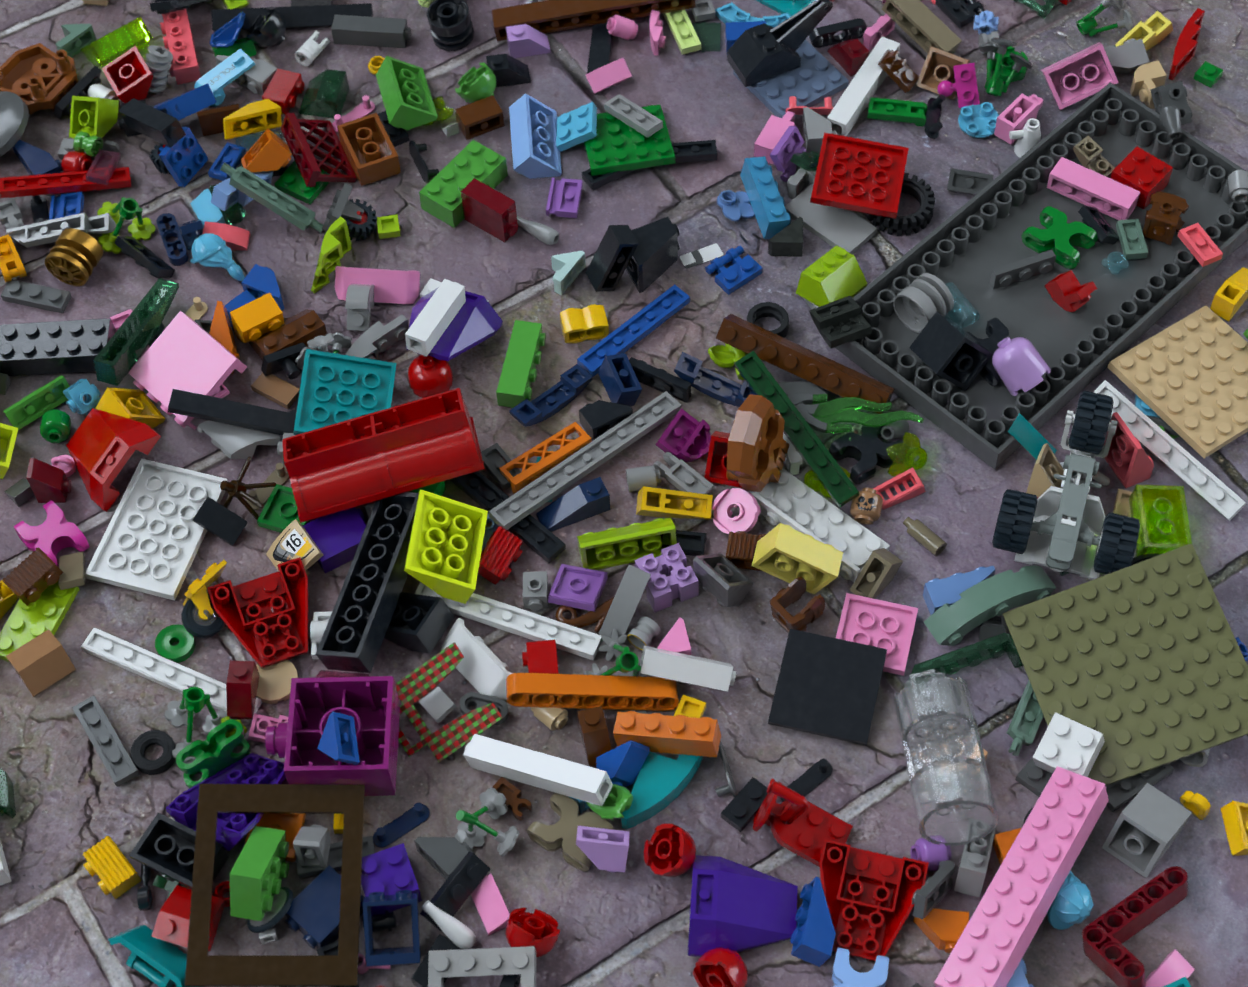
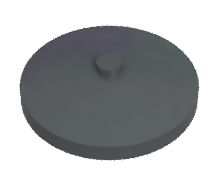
M8 91L0 92V156L9 151L18 142L26 129L29 118V111L25 102L17 94Z

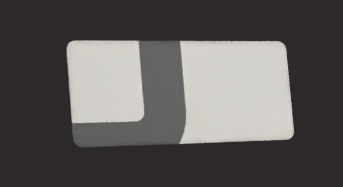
M716 243L681 255L679 258L687 269L719 258L724 254Z

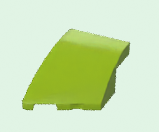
M341 216L329 227L323 238L311 288L314 294L330 283L328 275L335 270L336 266H341L340 259L352 249L347 222Z

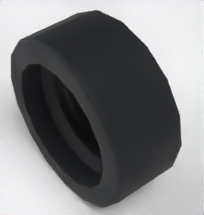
M763 302L749 310L746 321L754 324L757 319L762 317L775 318L781 323V326L770 332L783 338L787 336L789 317L782 306L772 302Z

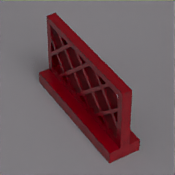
M286 113L281 131L306 186L315 187L316 182L355 183L357 177L331 121L297 119L295 113ZM301 127L307 128L309 132H306L305 130L301 129ZM318 127L326 128L328 132L326 133ZM312 133L317 134L318 136L322 137V139H318L317 137L313 136ZM307 139L316 144V146L314 147L311 144H309L307 142ZM325 140H327V141H329L330 143L334 144V147H332V146H330L329 144L325 143ZM321 147V148H323L324 150L328 151L329 153L326 154V153L322 152L321 150H319L318 148ZM313 154L317 155L318 157L322 158L323 160L320 161V160L316 159ZM332 154L340 158L341 162L331 157ZM327 161L330 164L334 165L335 169L326 165L325 162ZM320 168L329 174H321ZM340 169L348 175H343L342 173L338 172V170Z

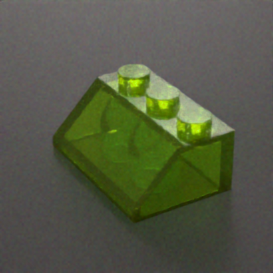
M140 16L80 50L94 66L96 65L100 68L106 66L134 46L138 50L149 46L148 41L153 39Z

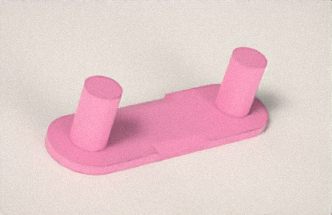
M363 96V102L346 115L341 117L340 114H336L334 116L335 121L332 125L335 132L338 133L337 125L365 117L375 110V104L370 101L369 96Z

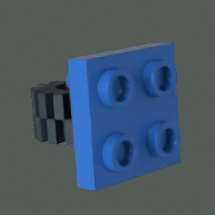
M182 127L186 135L171 148L160 143L159 146H154L155 149L151 150L150 159L161 174L169 172L179 187H185L208 161L207 155L189 127Z

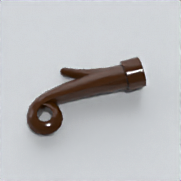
M614 597L596 607L595 612L589 611L578 617L575 608L562 605L556 611V620L577 628L598 622L594 629L598 633ZM565 612L571 613L572 617L570 620L563 617Z

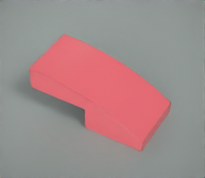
M205 222L202 235L206 233L218 235L226 241V245L231 250L247 251L250 231L229 224Z

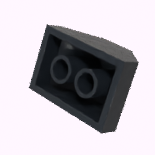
M815 0L776 27L763 23L745 30L727 51V61L743 85L747 87L801 67V57L796 50L832 9V2L830 0Z

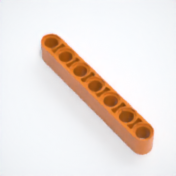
M513 673L506 678L507 702L516 707L590 709L602 706V709L670 711L679 705L676 681L660 677Z

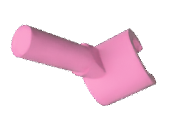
M362 954L358 955V962L363 961L358 966V974H364L373 968H391V965L366 967L365 956Z

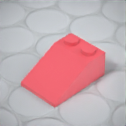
M1117 412L1113 413L1111 420L1118 422L1108 455L1104 458L1123 486L1128 488L1150 479L1154 463Z

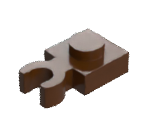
M501 777L492 787L498 793L505 795V804L508 810H513L516 819L521 821L524 819L523 814L518 811L521 807H525L529 811L532 810L531 802L524 798L519 799L522 796L521 791L505 778Z

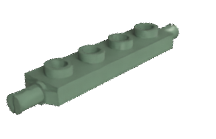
M224 162L220 170L231 176L230 185L304 231L310 226L321 233L323 224L314 219L315 212L244 167L239 166L234 169Z
M1029 680L1007 730V734L1013 738L1009 753L1015 756L1019 755L1022 745L1029 746L1033 743L1043 718V713Z

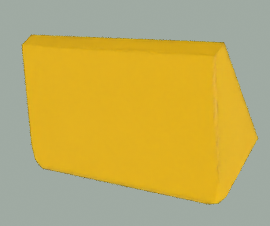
M1232 801L1221 808L1232 855L1236 856L1248 855V803Z

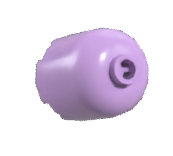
M1007 337L997 344L999 348L993 354L992 363L1012 396H1016L1018 394L1017 391L1020 389L1024 392L1032 389L1043 381L1041 376L1044 373L1049 374L1051 372L1047 363L1028 339L1023 337L1010 339Z

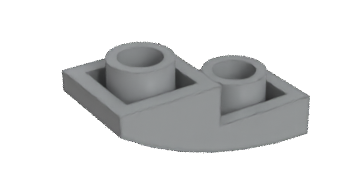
M438 685L418 701L437 723H440L457 707Z

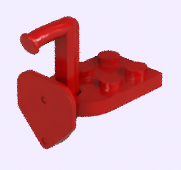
M774 778L771 779L767 788L768 794L755 814L753 830L757 832L764 824L770 826L774 838L781 846L819 866L824 840L827 839L846 844L853 826L810 803L804 796L782 785L781 782H776ZM778 796L785 799L781 804L775 802Z

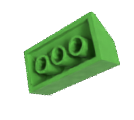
M386 56L376 73V78L389 124L396 128L410 130L435 121L438 116L423 68Z

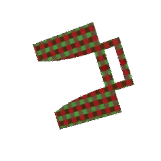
M455 642L395 683L398 697L403 704L400 706V714L406 713L422 739L411 747L399 727L398 740L409 757L428 744L440 763L470 742L474 734L480 735L503 718L495 704L490 703L456 718L432 734L413 704L443 681L464 658Z

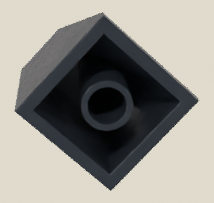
M669 217L631 230L639 244L626 271L639 293L644 292L678 260V250H680L678 236L680 233L677 225L672 224Z
M937 311L909 347L937 375L965 391L993 356L992 352L966 331Z

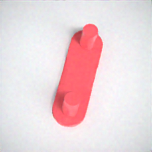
M791 96L789 97L790 107L786 108V112L788 110L794 112L795 115H803V107L807 106H797L796 97ZM831 97L824 98L825 107L808 108L819 115H829L834 107H832Z

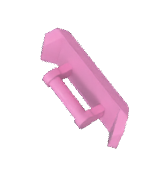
M336 266L335 291L338 299L346 300L349 285L368 284L374 285V302L414 304L419 296L420 272L416 270L405 271Z

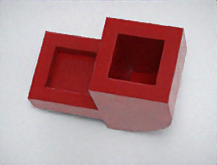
M1072 270L1059 274L1044 285L1052 299L1068 312H1074L1090 301L1092 297L1090 294L1097 289L1093 281L1081 285Z

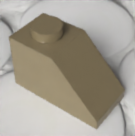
M885 548L873 550L850 591L855 595L875 599L893 580L903 561Z

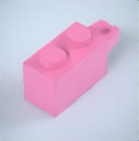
M1021 94L997 117L994 135L1012 145L1017 139L1010 140L1009 132L1023 130L1027 120L1031 118L1036 119L1037 113L1043 105V99L1035 94L1029 97Z
M787 110L783 118L771 115L754 143V157L765 156L768 163L775 165L770 154L788 127L795 126L794 112Z

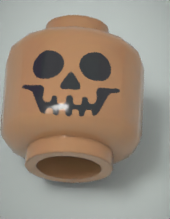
M863 488L862 491H859V496L852 499L850 514L858 523L869 525L880 518L883 499L880 495L876 494L877 491L875 489Z

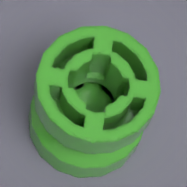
M80 131L75 136L73 148L78 152H86L91 157H98L103 148V140L101 137L90 136L88 133Z

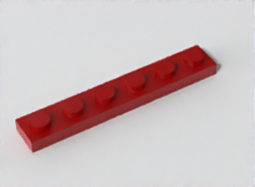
M129 167L5 177L0 178V197L14 198L131 187Z

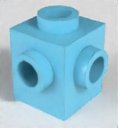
M80 379L63 391V394L68 399L66 403L73 413H86L88 415L92 408L95 409L100 401V391L94 384L90 385L87 379Z

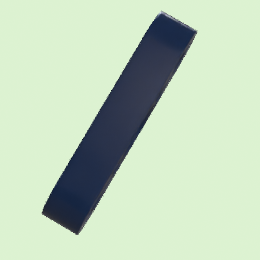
M170 213L161 214L157 218L156 223L169 261L174 266L184 265L188 261L189 256L176 218ZM165 223H169L171 229L167 230ZM170 237H178L175 242H167ZM178 249L180 256L176 257L174 250Z

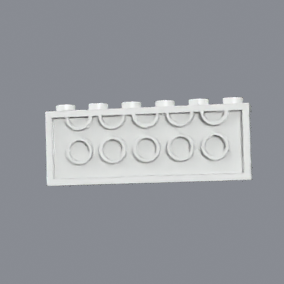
M785 469L780 471L781 476L778 483H767L761 492L749 491L756 498L760 506V514L771 525L777 526L779 523L789 525L793 529L803 534L811 535L814 539L824 544L832 545L835 549L843 552L839 573L847 580L850 579L852 582H855L873 550L885 548L889 551V544Z

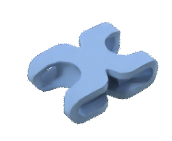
M837 948L832 973V981L835 985L833 987H885L889 957L878 955L873 969L860 973L853 970L849 964V950Z

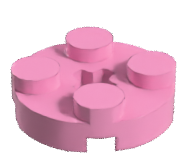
M741 488L723 490L715 498L712 505L714 524L720 531L726 534L737 531L749 532L755 526L761 512L756 498L749 491ZM739 506L740 514L732 517V507L737 508Z

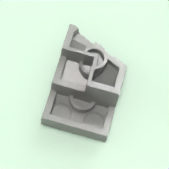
M210 420L199 424L197 428L198 432H205L212 438L211 443L220 448L230 459L253 457L256 445H278L281 439L278 434Z

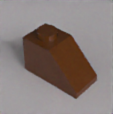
M602 706L577 711L578 725L588 765L596 768V757L612 750Z

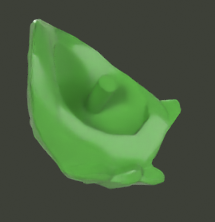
M613 784L603 806L589 802L586 803L595 813L601 816V819H621L624 817L622 815L624 810H628L631 807L633 796L625 787Z

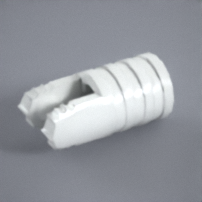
M317 30L295 53V58L303 66H309L330 43L329 39L325 38L318 44L316 42L319 37Z

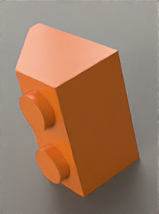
M267 128L242 157L241 162L243 167L252 173L277 171L281 166L285 167L290 162L292 153L288 144Z

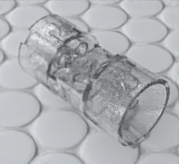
M935 669L909 675L910 680L904 683L905 688L900 693H895L894 705L919 832L925 840L937 845L957 846L975 842L987 836L995 829L998 823V813L969 686L962 678L946 677L945 673H936Z

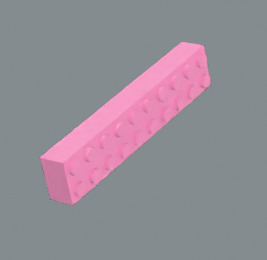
M1056 767L934 982L935 987H1006L1109 801L1104 783L1061 767Z

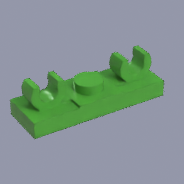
M61 375L3 412L10 424L20 430L44 415L47 411L67 401L68 399L63 394V391L70 386L65 377Z

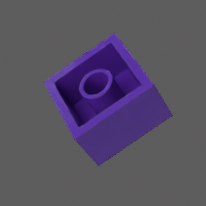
M404 843L362 857L361 885L365 897L369 896V893L385 892V895H396V891L411 890L412 894L418 893V902L422 901ZM411 904L371 906L372 916L384 914L385 910L392 912Z

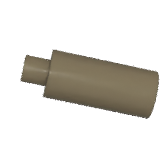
M910 517L904 520L903 524L908 528L907 533L934 556H938L943 552L947 543L920 520L916 519L914 521Z

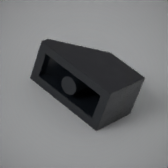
M506 53L486 56L487 65L496 77V87L531 83L528 65Z
M598 400L592 404L585 405L579 410L580 424L593 441L632 415L633 409L631 406Z

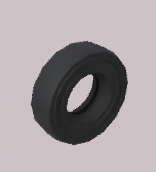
M159 730L147 731L134 740L131 747V759L135 767L142 773L148 775L163 773L174 764L176 758L173 757L172 751L175 749V743L166 732ZM157 744L163 747V753L160 758L156 760L145 758L144 754L149 746Z

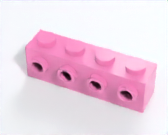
M1063 157L1060 158L1050 172L1047 184L1048 189L1086 206L1097 208L1099 212L1117 220H1127L1137 206L1140 191L1132 187H1128Z

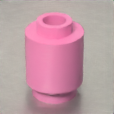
M615 14L609 18L607 29H609L608 32L611 35L625 40H633L638 32V24L634 20Z

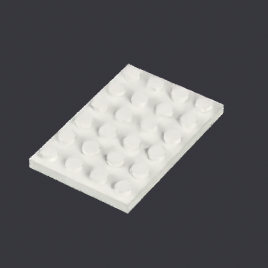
M141 458L85 572L86 578L175 600L207 532L205 528L192 520L207 497L220 504L225 490H221L220 484L222 481L228 480Z

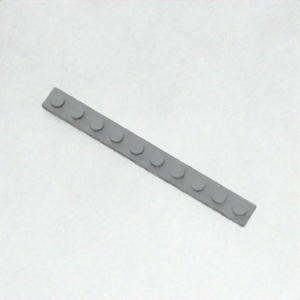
M665 391L491 509L489 517L498 526H502L506 530L677 414L681 409V404Z

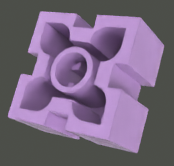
M679 543L661 549V555L658 557H654L651 553L635 560L636 568L651 574L645 589L647 590V599L654 612L672 606V600L678 597L683 602L699 595V580L691 565L687 567V558Z

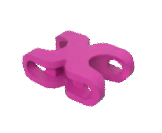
M52 500L43 505L47 513V519L43 524L30 526L24 521H20L13 526L18 537L30 551L40 548L58 567L59 564L56 557L60 550L66 547H73L79 552H84L90 548L85 535L74 523L66 520L64 512Z

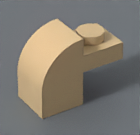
M1159 60L1139 66L1134 73L1130 89L1132 97L1139 95L1141 102H1144L1151 109L1155 107L1150 90L1163 86L1167 76Z

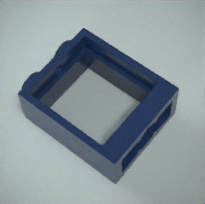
M411 890L396 891V895H385V892L369 893V896L364 897L363 900L366 967L420 963L418 893L412 894ZM411 904L413 946L374 949L371 906Z

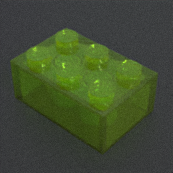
M1136 484L1129 498L1131 517L1139 519L1140 522L1136 556L1153 553L1164 554L1191 544L1192 539L1184 486Z

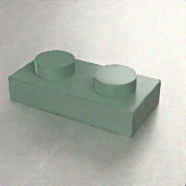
M1139 219L1117 220L1116 229L1125 260L1147 258L1148 249Z

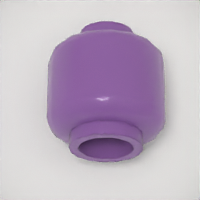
M940 837L919 838L911 847L910 857L911 859L928 862L927 872L938 871L940 861L951 859V849Z

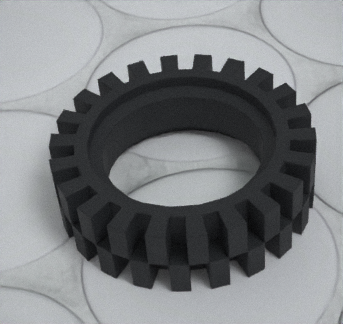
M904 173L901 192L910 194L918 200L920 208L915 213L908 216H896V219L868 214L869 220H873V225L875 227L880 225L879 230L882 232L888 228L887 234L892 235L893 230L897 231V236H902V231H905L906 236H909L912 230L916 234L920 231V228L925 229L926 225L931 222V217H933L935 198L934 192L931 191V186L929 184L925 185L924 179L917 182L918 176L913 175L910 179L908 178L909 173Z

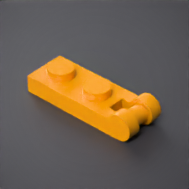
M8 234L0 237V270L5 283L12 281L11 278L27 276L11 236Z

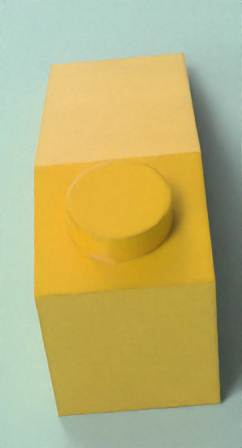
M269 99L247 104L223 118L224 139L228 140L265 131L267 128L281 127V107Z
M643 486L638 491L636 515L659 518L711 519L713 495Z

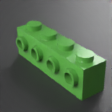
M515 320L496 391L498 406L514 408L525 399L531 400L532 387L530 386L531 382L536 381L537 369H535V366L540 364V347L545 345L546 333L542 332V323Z

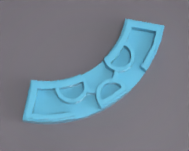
M733 2L715 9V15L723 23L766 21V24L776 27L791 17L788 12L777 16L752 17L750 13L741 10Z

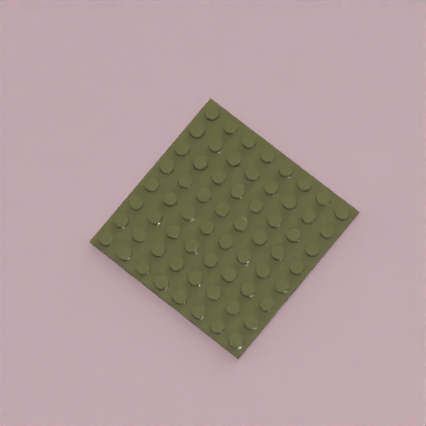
M1192 543L1002 613L1047 725H1049L1056 712L1103 734L1105 742L1088 775L1090 779L1104 783L1107 786L1248 735V665Z

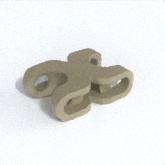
M553 793L550 797V806L561 817L560 820L548 826L537 821L533 822L526 830L532 841L547 851H556L562 847L565 862L583 872H587L592 866V861L576 845L577 827L585 826L614 830L611 823L601 819V816L594 812H586L580 815L579 806L576 801L568 796Z

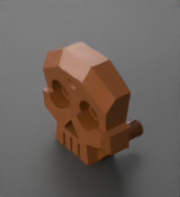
M41 43L16 51L0 66V92L8 91L17 94L27 105L30 115L43 109H50L54 112L56 104L78 83L74 59L67 56L65 50H58L54 53Z
M749 394L738 408L729 435L727 450V479L738 481L744 490L761 492L769 482H779L780 471H782L784 465L782 462H785V454H787L790 445L783 439L784 418L778 410L774 409L773 403L762 395Z

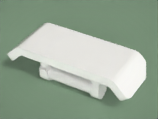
M458 618L447 634L441 651L455 642L464 656L456 666L457 670L480 694L500 698L504 701L507 700L506 678L513 674L508 671L509 666L503 663L484 644V640L480 636H474L464 626L463 619Z

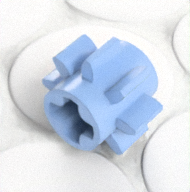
M982 11L979 16L975 15L973 29L978 30L979 34H990L993 31H997L999 17H994L991 11Z

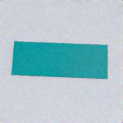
M1020 413L1018 414L1008 432L1036 460L1042 446L1048 443L1055 454L1057 450Z

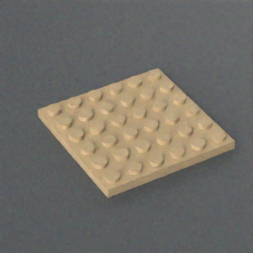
M1207 305L1111 360L1107 368L1204 459L1248 432V342Z

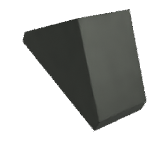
M798 217L769 239V255L802 257L803 218Z

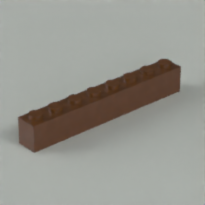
M733 314L723 319L716 339L748 354L754 350L759 359L880 415L887 409L895 390L886 384Z

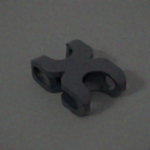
M998 318L987 321L986 334L989 338L980 339L967 332L993 354L999 348L997 344L1009 336L1008 328ZM992 356L980 371V374L991 386H996L1001 383L1002 379L993 366Z
M876 417L864 423L861 427V436L854 432L846 433L830 445L829 452L835 460L838 461L849 457L858 461L852 467L850 479L856 485L874 477L876 465L882 468H890L902 461L908 453L909 448L901 440L892 443H884L879 440L882 437L881 430L887 424L882 417Z

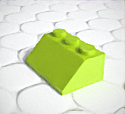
M835 246L801 272L796 294L820 307L848 296L853 298L867 287L868 283L855 256L844 248Z

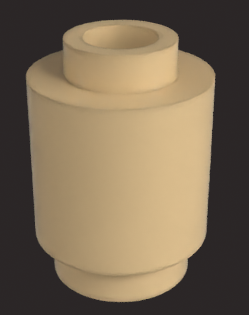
M531 707L534 716L552 731L563 728L568 721V711L565 708Z

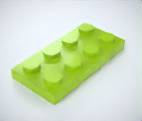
M58 580L54 585H49L41 593L40 598L35 602H31L28 606L19 599L0 632V659L9 662L6 657L8 654L48 629L55 635L77 596L79 587L61 590Z

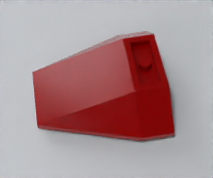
M92 408L66 446L71 457L74 459L76 468L90 498L107 512L120 495V492L111 485L135 450L148 455L161 436L145 423Z
M300 557L278 564V572L236 586H232L231 580L207 588L215 612L260 668L308 653V577Z
M825 839L819 867L822 888L836 933L832 951L837 952L839 947L849 950V955L876 961L878 955L885 956L914 907L912 898L917 889L920 890L925 885L929 863L853 848L849 844Z

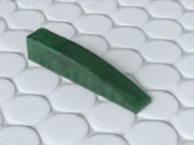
M160 278L93 360L97 381L115 386L120 384L141 357L160 327L179 289V283Z

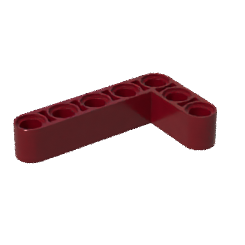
M1178 866L1167 868L1083 929L1082 939L1085 955L1118 987H1145L1144 965L1122 944L1187 897V872Z

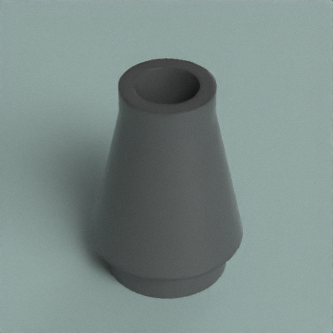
M1176 106L1163 108L1160 111L1159 120L1169 134L1170 139L1180 138L1182 136L1180 110Z
M892 417L886 426L882 428L881 435L886 440L904 438L909 432V423L903 417Z

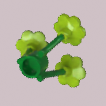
M122 197L118 204H112L107 201L97 211V215L109 213L117 225L114 232L104 233L98 238V243L102 245L104 251H112L115 254L121 252V248L114 243L117 236H119L118 233L124 220L133 219L132 224L128 226V232L136 240L143 239L147 241L151 238V234L155 233L156 228L151 223V220L149 218L142 219L143 209L139 207L136 200Z

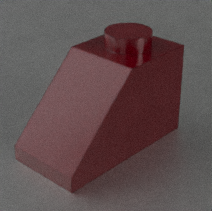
M858 39L846 40L828 48V53L850 77L857 74L869 56V50Z
M35 458L29 459L26 478L38 503H48L50 500L54 503H66L67 494L71 493V481L67 479L64 470Z
M230 661L226 681L227 716L230 719L253 720L260 677L255 661Z

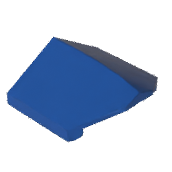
M241 12L211 35L209 44L212 47H228L235 44L244 23V12Z

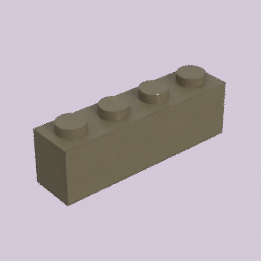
M886 0L882 8L927 53L930 47L933 46L954 54L962 42L920 0Z

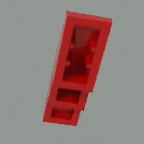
M1199 8L1189 18L1179 36L1170 66L1168 78L1170 80H1173L1194 57L1205 11Z

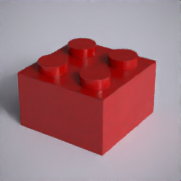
M1136 146L1112 171L1110 178L1140 191L1137 206L1144 210L1150 204L1151 195L1158 191L1161 192L1169 184L1173 167Z

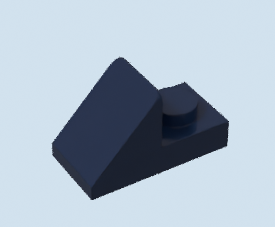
M200 219L178 225L188 250H192L195 239L203 233V225Z

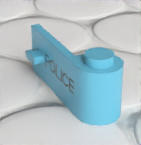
M240 48L196 81L194 89L208 83L217 100V103L210 106L216 107L224 101L225 92L223 88L252 68L255 62Z

